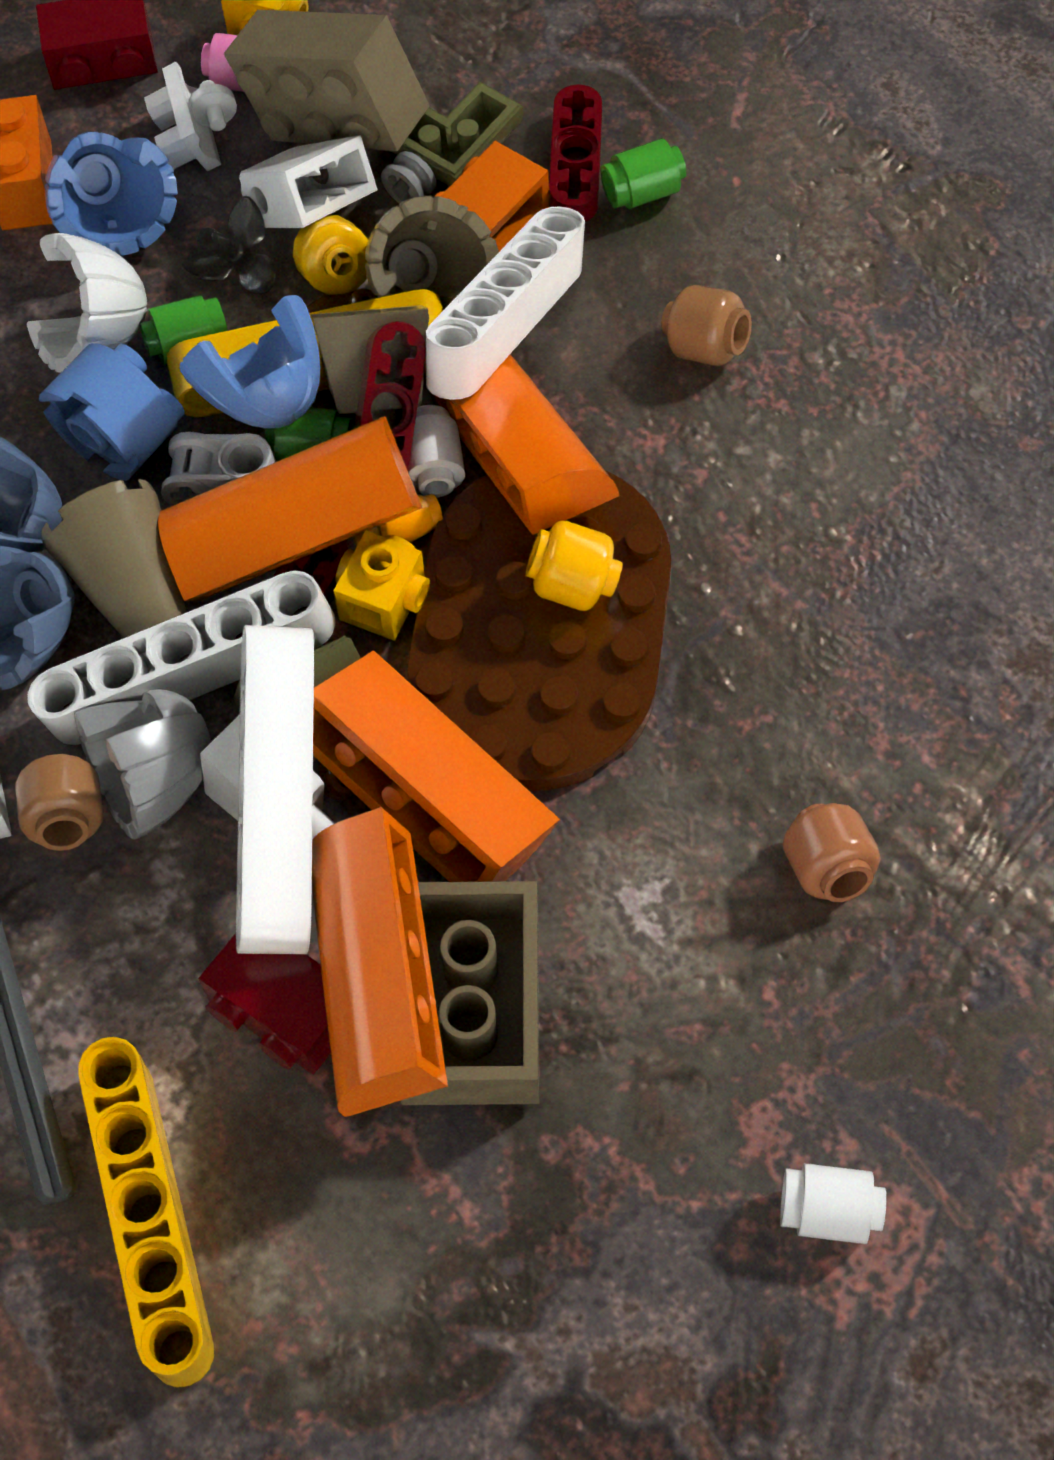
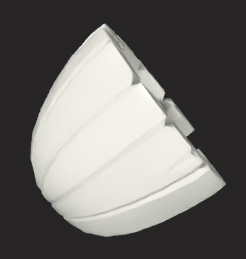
M56 233L43 236L40 239V247L46 260L71 261L76 277L80 280L79 289L81 309L83 310L81 316L27 322L32 343L35 349H40L38 355L45 364H48L51 370L55 369V372L61 373L91 343L101 344L114 350L120 343L126 345L140 330V323L145 320L147 296L143 282L134 268L116 252L99 243L74 235Z

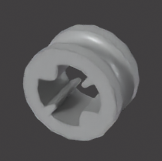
M408 151L400 152L395 157L394 164L386 166L381 173V180L386 191L399 204L413 197L429 195L437 186L435 175L428 164L416 154Z

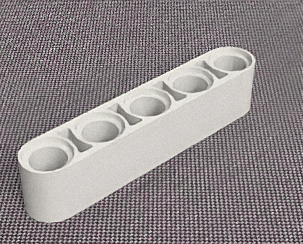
M549 207L537 212L428 326L426 330V387L433 395L439 398L455 400L470 397L476 393L580 276L582 271L585 220L578 211L566 207Z
M301 571L285 572L44 671L30 685L27 694L28 705L32 712L58 740L64 744L78 745L81 744L79 739L81 735L77 731L76 711L105 703L142 700L145 692L158 689L173 691L191 700L241 679L242 637L239 639L235 638L243 632L245 625L312 628L314 649L326 643L333 634L336 625L335 614L312 576ZM308 606L305 611L301 612L300 614L293 615L294 612L300 609L301 607ZM187 654H190L187 659L180 663H177L180 658ZM128 678H131L128 681V683H126L122 687H119L123 681L127 680ZM72 702L68 708L61 711L65 705Z
M245 625L243 629L240 681L236 949L237 953L308 954L312 895L314 635L312 628Z

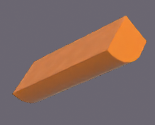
M511 354L480 389L470 397L449 400L439 398L430 392L434 404L448 410L450 417L456 421L459 437L532 535L538 533L540 529L545 530L552 527L558 521L568 520L620 496L614 481Z
M386 416L161 510L158 516V529L167 561L183 600L201 601L362 534L365 530L369 531L422 509V506Z
M374 650L314 687L313 756L371 810L382 807L411 833L413 849L449 882H498L508 880L538 849L560 821V818Z
M380 807L337 822L322 830L312 839L313 905L337 1108L344 1117L448 1086L411 833Z

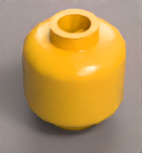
M327 215L304 228H300L293 247V258L296 268L314 289L326 295L345 294L355 291L367 279L365 250L368 239L352 222L339 215Z
M561 520L556 522L550 531L540 529L530 553L525 576L534 579V590L541 598L580 611H587L597 603L600 595L612 597L621 575L623 563L613 559L614 544L611 537L605 533Z

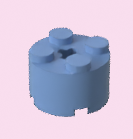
M91 343L40 393L39 402H50V405L43 413L55 431L72 449L87 461L96 453L110 463L103 472L119 480H128L177 429L178 421L185 414V410L177 398L168 391L159 389L144 374L147 370V365L142 357L131 347L120 343L113 350L101 344Z

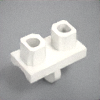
M174 62L162 68L166 86L144 97L147 111L161 131L177 124L154 137L156 146L169 159L168 164L173 169L197 159L208 172L221 165L212 130L221 131L226 127V123L236 113L237 103L233 92L228 87L215 84L211 80L203 81L199 88L188 86L184 81L181 67L177 62Z

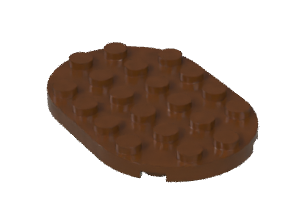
M608 471L606 473L616 484L620 496L565 520L605 533L611 537L614 544L613 559L623 563L621 575L612 597L600 595L597 603L587 611H580L537 595L533 586L534 579L525 576L530 553L538 533L534 535L530 533L488 475L483 476L465 488L447 507L442 515L443 520L439 521L435 528L429 547L424 577L430 579V586L427 597L416 616L408 661V682L529 791L563 788L593 777L595 770L610 762L620 753L624 756L634 745L648 723L654 707L670 589V544L661 519L646 498L626 481Z

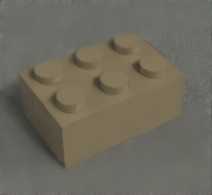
M257 10L224 52V56L236 76L238 85L245 92L260 119L262 128L272 141L313 144L361 135L365 149L398 151L430 106L387 15Z
M537 881L418 882L448 1086L401 1100V1104H539V930Z

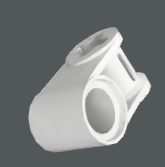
M181 432L176 434L169 442V455L173 460L170 477L166 478L162 483L161 494L163 499L173 506L249 474V472H254L275 463L271 447L266 439L251 433L203 434L198 432Z

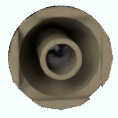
M138 479L140 489L128 490L124 481L119 480L83 493L58 510L63 521L53 531H51L47 522L41 531V540L48 553L62 565L67 575L123 638L188 612L161 543L158 529V516L161 512L158 496L153 487L146 480Z

